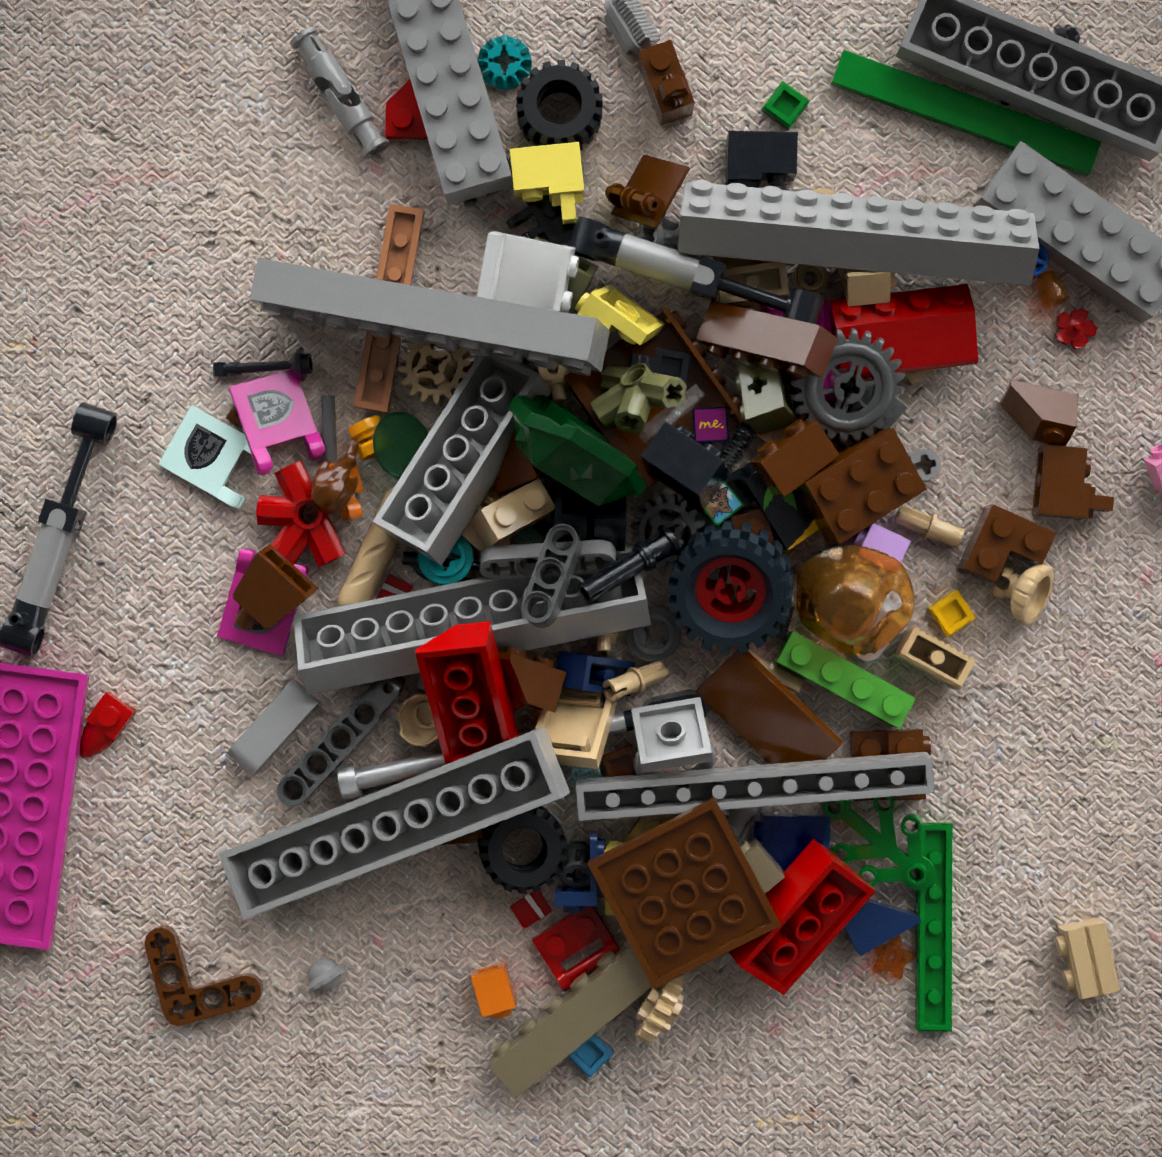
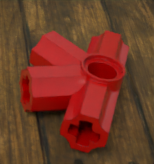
M303 461L290 464L274 473L285 497L259 495L256 509L257 525L283 527L271 545L293 565L296 564L307 546H309L318 567L347 555L329 518V514L318 510V518L312 524L306 522L303 517L305 507L310 504L313 505L311 501L312 480Z

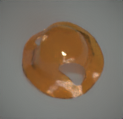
M856 545L834 547L808 560L797 574L796 604L802 623L810 632L842 653L862 655L875 652L889 644L912 618L915 595L911 580L904 566L887 553ZM892 590L896 591L902 601L901 607L888 611L873 628L886 595ZM809 599L813 602V608L817 617H813L808 613Z

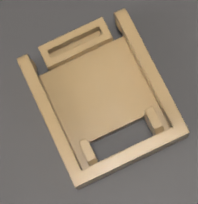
M562 688L559 698L560 703L557 704L556 711L541 710L535 729L545 726L552 747L580 750L553 748L559 765L599 769L617 700L611 702L606 698L604 708H602L603 693Z

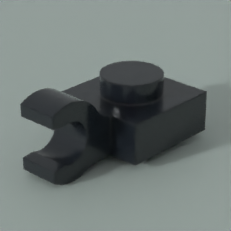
M656 348L655 357L631 353L628 367L644 363L651 372L681 378L686 384L691 354Z

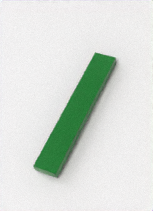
M923 822L920 832L923 856L933 863L935 878L928 888L916 890V915L921 923L916 925L915 1029L917 1031L952 1032L953 823ZM916 868V878L920 879L924 874L922 870Z

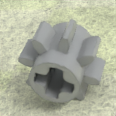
M664 216L657 229L643 225L639 238L678 250L679 229L677 227L679 223L671 221L669 217Z

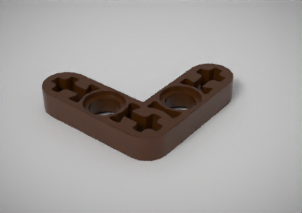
M160 925L146 935L144 941L145 950L163 1015L170 1024L176 1026L185 1025L249 1007L255 1004L262 996L264 990L263 983L253 973H243L192 987L177 932L170 926ZM158 933H161L163 938L169 937L170 943L165 946L167 957L172 953L175 954V958L167 959L161 964L158 963V959L164 956L161 946L154 945V940L158 938ZM166 966H174L179 970L180 980L178 983L171 985L163 980L162 971ZM243 981H246L248 986L254 985L255 990L251 993V998H247L245 993L238 994L232 998L234 1004H230V992L240 989L243 986ZM225 985H230V992ZM216 990L221 993L223 1002L220 1007L210 1008L206 1005L204 996L207 991ZM193 994L197 995V1006L189 1008L184 1013V1017H181L179 1012L173 1013L172 1008L177 1004V1000L180 1001L181 1005H186L195 1000Z

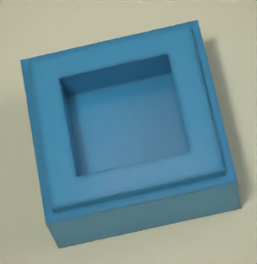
M595 1033L568 1057L591 1078L614 1054V1050Z

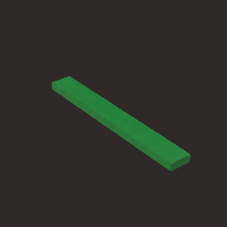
M843 50L831 82L832 86L1012 150L1022 141L1056 166L1085 176L1091 173L1101 145V141L846 50Z

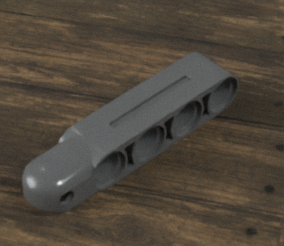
M399 676L375 681L280 780L277 786V795L280 801L288 806H296L306 801L380 723L385 711L400 697L405 684V678ZM387 684H391L393 686L392 693H389L387 691ZM362 704H369L374 709L375 716L370 723H364L358 718V708ZM338 729L346 730L350 734L351 742L347 748H340L334 742V734ZM316 754L323 756L327 762V768L324 773H317L311 768V758ZM290 780H296L301 783L303 794L300 798H293L288 794L287 784Z

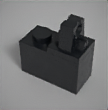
M729 130L726 138L725 185L740 183L747 187L759 188L762 180L767 181V184L771 186L788 185V181H794L797 174L798 132Z

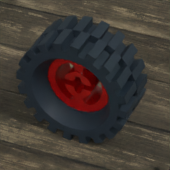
M724 521L722 530H717L714 523L705 527L702 536L697 531L690 537L688 545L683 544L681 547V552L675 560L670 575L667 595H671L668 602L670 613L677 611L674 622L679 629L685 625L688 626L686 637L692 642L697 636L703 638L701 647L709 651L713 643L721 645L719 652L721 654H729L731 646H737L739 654L746 653L749 650L750 642H754L758 649L766 644L767 635L773 639L779 633L780 624L785 625L789 615L794 586V571L790 572L792 562L788 554L782 556L783 545L777 539L772 544L769 543V532L762 528L758 535L751 533L752 524L743 522L741 530L733 529V521ZM724 565H732L729 577L733 585H738L736 591L738 603L732 604L734 590L731 584H726L728 572ZM724 566L719 571L716 580H711L708 578L709 574L713 570H715L718 567ZM748 589L756 591L750 599L740 603L745 598Z

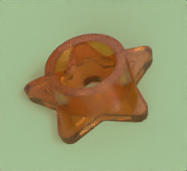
M898 935L889 940L888 943H883L874 948L878 958L873 971L875 973L889 971L896 978L901 979L904 967L916 955L903 948L901 936ZM890 954H895L893 960L889 959Z

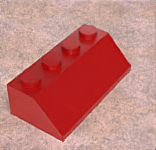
M968 284L890 293V302L848 307L846 298L830 300L829 311L832 334L836 337V330L840 329L845 338L848 339L851 328H855L859 340L865 331L871 333V344L877 338H883L884 343L881 351L888 347L894 348V353L889 361L895 359L902 361L895 372L907 373L978 364L976 316ZM850 361L838 364L837 369L848 368ZM864 366L860 376L866 378L871 377L872 374Z
M491 621L454 625L416 649L415 656L445 764L519 736Z
M814 838L784 871L785 878L765 893L781 926L729 951V954L740 968L782 995L787 993L876 892L873 887L836 854Z

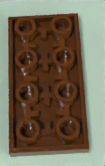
M737 649L695 691L770 764L826 760L843 742L750 652L739 654Z

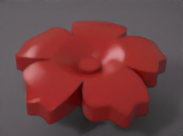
M1083 308L1071 311L1070 315L1063 311L1057 316L1058 322L1056 325L1057 328L1062 330L1058 331L1055 337L1059 343L1064 345L1071 343L1074 350L1084 349L1085 344L1089 342L1087 337L1095 336L1098 327L1094 325L1093 320L1086 321L1089 312Z

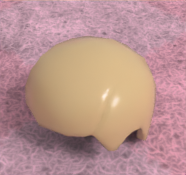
M415 693L405 699L397 714L400 737L412 746L426 747L438 741L426 693Z

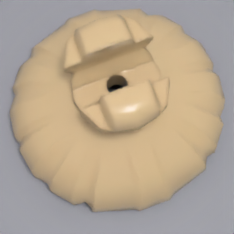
M1045 564L1034 565L1022 575L1017 574L1011 567H1003L1000 575L1009 579V587L1006 589L994 586L993 595L1000 599L1004 597L1010 599L1011 612L1016 621L1023 626H1029L1037 620L1047 605L1048 597H1050L1053 590L1054 572L1050 566Z

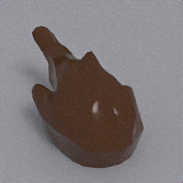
M357 441L350 442L344 457L329 468L330 462L326 460L318 469L312 481L311 501L319 511L326 514H336L348 504L357 488L358 477L350 478L349 476L350 470L356 465V454L359 449Z

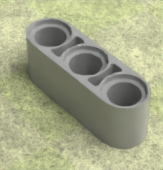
M294 679L233 744L227 754L253 777L311 715L320 702L314 696L308 695L306 689Z

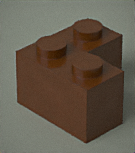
M994 504L984 506L957 569L987 583L997 582L1008 555L1033 566L1043 564L1056 532Z

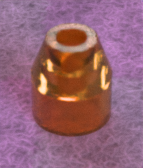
M1048 271L1038 276L1037 293L1043 308H1052L1069 300L1064 282L1054 271Z

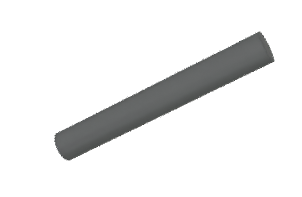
M335 395L321 396L322 434L325 446L323 462L329 460V464L337 462Z

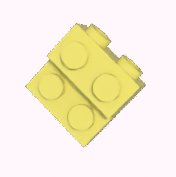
M611 284L600 289L595 288L590 294L586 292L575 306V310L578 311L577 315L597 318L610 330V333L618 329L619 336L634 345L636 343L642 345L654 338L665 325L664 322Z

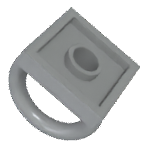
M700 697L631 708L638 746L633 763L637 775L657 773L654 771L691 764L697 765L689 770L712 769L716 761V750L709 740Z

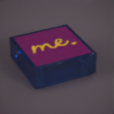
M727 407L692 409L695 442L698 444L729 442Z

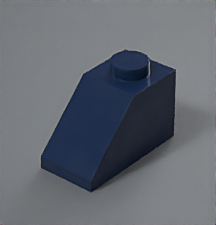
M559 650L556 669L566 672L563 687L604 693L603 690L611 688V686L603 687L605 680L625 674L627 669L635 667L636 662Z
M869 899L843 929L855 951L862 956L916 926L921 921L910 910Z

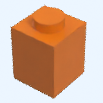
M506 961L473 971L471 980L482 1018L491 1015L492 1020L512 1014L511 1009L516 1008L517 999Z

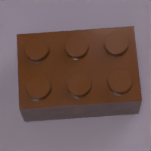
M894 428L876 429L873 431L874 435L870 437L867 435L860 439L858 443H854L841 451L837 458L796 488L826 542L841 544L927 490Z

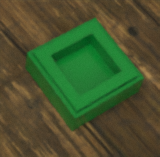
M782 81L761 111L789 131L808 106L810 100Z

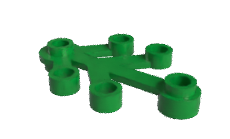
M894 796L877 797L873 801V807L879 813L881 833L850 808L851 800L837 801L841 805V810L838 812L831 810L829 803L832 801L822 802V810L827 817L834 820L841 819L870 843L848 845L840 842L835 844L831 850L834 854L837 849H843L847 853V858L841 859L847 864L850 860L889 858L897 865V867L879 869L873 865L861 867L858 875L862 879H864L862 873L865 871H869L874 875L873 881H866L871 887H874L877 882L903 881L907 887L913 890H923L933 883L935 867L928 858L923 856L920 834L923 822L918 815L908 814L901 822V831L907 836L908 855L897 847L893 816ZM887 798L890 801V807H880L878 799ZM908 820L915 821L918 824V829L914 831L907 829L905 822ZM918 868L922 870L924 876L920 879L914 878L911 870Z

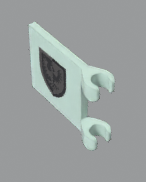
M191 405L158 465L226 504L240 509L245 498L225 487L244 451L252 453L245 434ZM266 448L269 455H271L272 450L270 448Z

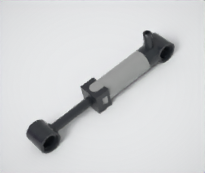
M578 216L568 244L569 247L575 248L574 255L591 261H601L690 291L692 295L715 302L720 290L782 311V317L816 325L825 302L823 297L797 288H793L789 298H785L725 278V263L704 256L699 258L686 253H677L678 250L612 229L601 222Z
M82 402L75 412L71 433L81 437L82 440L61 501L45 499L38 522L42 524L11 614L5 619L0 630V647L33 658L41 647L45 635L44 624L74 536L75 534H80L87 511L75 508L74 504L95 442L107 445L113 437L118 419L115 412Z

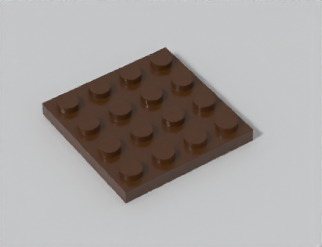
M715 797L588 861V866L653 989L781 926L772 905Z

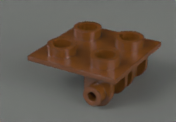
M643 155L626 187L619 183H614L606 188L605 195L608 201L614 205L611 214L657 229L676 193L682 186L690 168Z

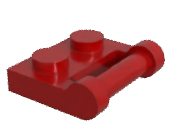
M585 906L584 912L568 914L532 938V942L564 992L571 989L570 985L583 973L588 974L597 968V962L610 951H613L615 954L620 950L619 945L593 906ZM598 938H601L605 945L604 947L565 971L561 962Z

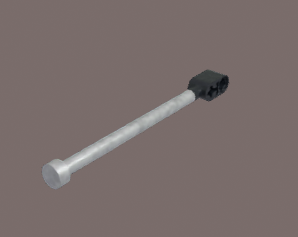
M693 689L651 697L642 705L643 707L700 697L705 718L708 712L706 701ZM626 710L614 713L608 736L635 730L632 711ZM442 751L361 769L357 768L356 763L337 767V776L342 797L344 800L362 797V789L408 780L446 764Z

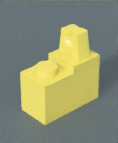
M579 142L510 149L515 198H522L524 202H535L542 200V195H549L552 206H561L563 224L576 223L575 204L583 203L584 198Z

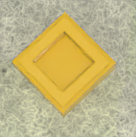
M955 589L927 608L945 637H949L976 619V616L958 589Z

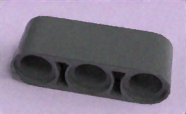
M558 524L549 530L522 601V614L532 625L538 628L549 627L557 619L582 552L581 538L574 528L568 524ZM565 535L573 537V544L569 549L564 551L556 549V542L560 537ZM549 569H559L561 576L556 583H544V575ZM537 602H547L548 611L546 615L540 618L532 617V607Z

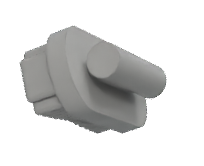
M639 0L605 1L604 6L607 14L604 16V19L625 54L633 52L638 55L639 50L651 47L660 40V34L655 29V26L652 25L653 23L650 22V19L647 18L648 16L643 11Z

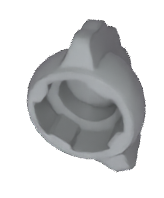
M328 958L317 960L309 969L310 985L308 991L312 993L315 990L327 991L334 988L339 983L341 975L347 971L346 966L338 965L335 961Z

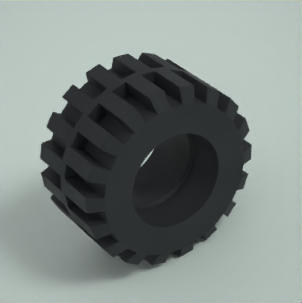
M557 60L558 65L551 66L550 61L543 63V69L541 70L534 67L530 71V77H524L522 80L521 90L517 91L516 96L518 124L520 130H523L525 139L528 142L532 141L534 146L579 142L580 150H582L583 144L587 143L589 145L594 139V133H598L602 119L603 100L597 81H592L591 73L587 69L583 72L580 71L579 64L572 62L571 66H566L565 60ZM553 93H566L578 101L580 112L568 123L553 124L546 121L540 115L539 106L541 102Z
M543 806L482 828L483 837L478 842L481 862L487 875L489 874L494 883L502 885L504 890L512 892L514 889L519 894H527V890L532 889L535 893L541 890V885L545 883L547 886L551 885L554 882L552 879L554 875L560 876L563 871L561 865L567 861L568 856L566 853L568 843L564 836L565 832L553 814L548 812ZM521 828L537 831L542 838V849L535 860L528 864L515 865L505 859L502 847L510 833Z

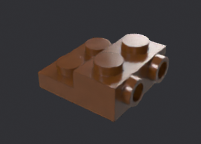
M919 728L850 731L851 758L927 752L931 755L929 736H923V730ZM926 794L894 796L895 801L925 800ZM864 798V799H853V800H854V801H869V800H874L875 798ZM880 798V799H878V800H888V799H887V798Z

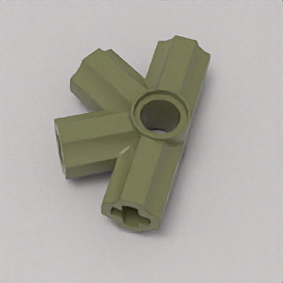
M644 363L635 364L630 368L619 365L616 367L607 366L601 373L602 383L600 385L605 393L590 403L605 427L609 429L616 424L621 431H627L634 435L643 432L650 410L654 406L679 408L686 400L685 390L687 386L681 378L651 372Z

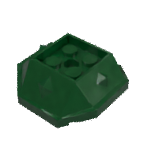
M526 395L515 396L507 407L514 416L517 448L532 465L595 505L600 506L631 494L639 497L647 486L644 479L637 475L639 472L637 465L625 454L607 444V437L547 396L535 395L533 399Z

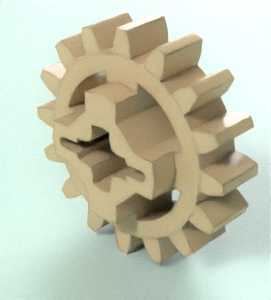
M423 340V345L407 343L406 345L411 352L409 355H400V358L406 362V366L398 368V372L407 376L401 382L402 385L406 388L412 387L409 394L414 398L421 396L423 403L429 405L433 398L435 404L443 406L444 397H447L449 400L451 399L465 377L467 370L473 364L472 361L466 360L471 355L468 353L469 350L460 349L459 346H456V351L446 350L440 353L435 349L434 343ZM436 362L441 363L438 366L439 372L435 374L433 373V371L435 370L434 364ZM457 369L456 375H455L454 379L452 380L453 375H454V372H455V370ZM435 383L439 389H427L422 385Z
M684 975L655 989L651 987L647 990L637 1007L638 1011L635 1017L640 1020L635 1030V1037L648 1044H652L660 1031L667 1033L670 1030L671 1025L683 1007L682 1002L685 996L680 993L686 981Z

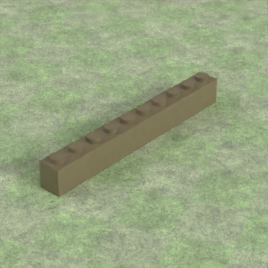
M756 838L749 843L746 840L740 843L765 893L785 878L783 869ZM627 938L623 941L625 946L615 954L613 951L605 954L597 962L598 968L589 976L583 973L576 978L570 985L572 990L565 996L556 995L544 1006L545 1012L536 1020L532 1016L523 1022L517 1029L519 1034L508 1041L505 1038L492 1049L491 1053L493 1055L491 1056L489 1068L515 1098H518L652 987Z

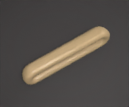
M394 487L388 489L383 495L374 518ZM373 522L369 526L344 584L338 593V607L373 600L398 546L399 541L388 536Z

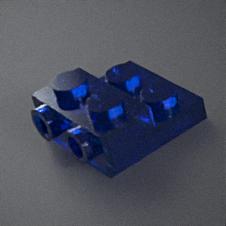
M760 813V821H754L753 837L761 843L783 869L784 873L813 838L830 850L831 819L826 815Z

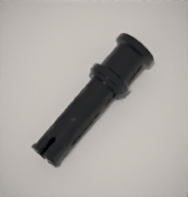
M667 527L660 528L658 534L646 542L642 543L640 541L634 544L632 552L625 557L617 560L584 582L579 583L578 586L581 594L588 603H593L602 595L629 580L643 570H654L658 562L670 555L676 556L681 552L676 537Z

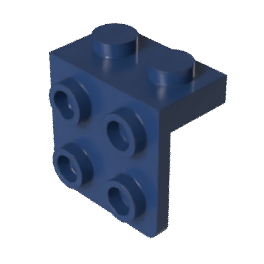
M591 830L590 860L603 854L605 851V838H598V830ZM590 870V885L580 888L557 885L555 890V906H563V912L579 913L584 912L585 906H598L599 897L605 896Z

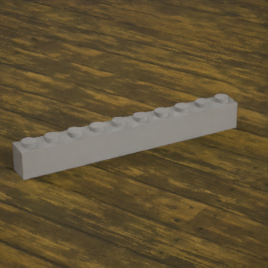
M927 752L577 779L576 783L579 821L684 813L714 797L721 810L935 793L933 761Z

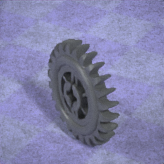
M851 328L848 339L845 338L840 329H837L836 337L838 340L823 378L808 375L807 379L790 380L792 386L800 389V391L791 394L790 397L794 401H803V403L795 408L797 414L808 413L803 422L816 420L823 431L826 429V435L829 440H832L838 433L839 440L843 444L847 441L849 434H851L854 441L858 443L861 439V432H865L870 437L874 435V426L881 430L886 428L883 422L884 417L891 420L895 419L896 416L890 409L891 407L902 406V402L896 399L895 396L905 393L906 389L897 385V382L902 381L906 375L903 372H895L902 363L900 359L889 361L894 353V348L888 347L881 351L884 343L883 338L879 337L871 344V333L869 331H865L859 340L855 328ZM850 361L848 368L835 369L836 365ZM864 366L870 371L873 379H862L860 375ZM832 370L834 373L830 377V386L823 388L824 379L829 371ZM850 379L854 386L853 388H846L844 391L840 384L841 382L847 383ZM874 385L872 395L865 404L861 399L865 393L866 386ZM833 393L837 397L833 407L825 400L824 394ZM859 401L862 405L857 410L847 412L849 404Z

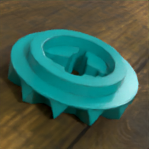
M503 34L500 37L490 38L480 48L478 63L483 80L489 86L498 90H512L521 85L524 77H529L532 68V58L528 47L518 37L513 38ZM503 50H506L510 60H514V63L508 64L506 75H503L500 64L494 63L495 60L501 59Z
M462 535L459 537L450 555L461 558L450 561L447 571H444L443 565L441 566L418 553V564L422 573L431 582L447 585L460 582L470 572L473 563V551L468 540Z

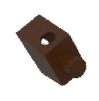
M269 544L254 556L232 595L233 599L242 607L235 616V621L241 628L248 631L257 622L264 628L269 629L313 595L319 588Z

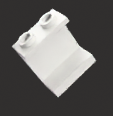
M496 231L489 232L477 297L569 313L573 292L567 291L570 277H576L579 265V257L574 256L575 248Z

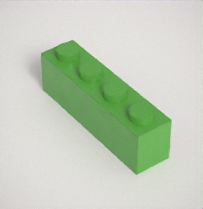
M795 631L788 632L786 639L773 659L779 665L898 729L902 726L916 700L910 694Z

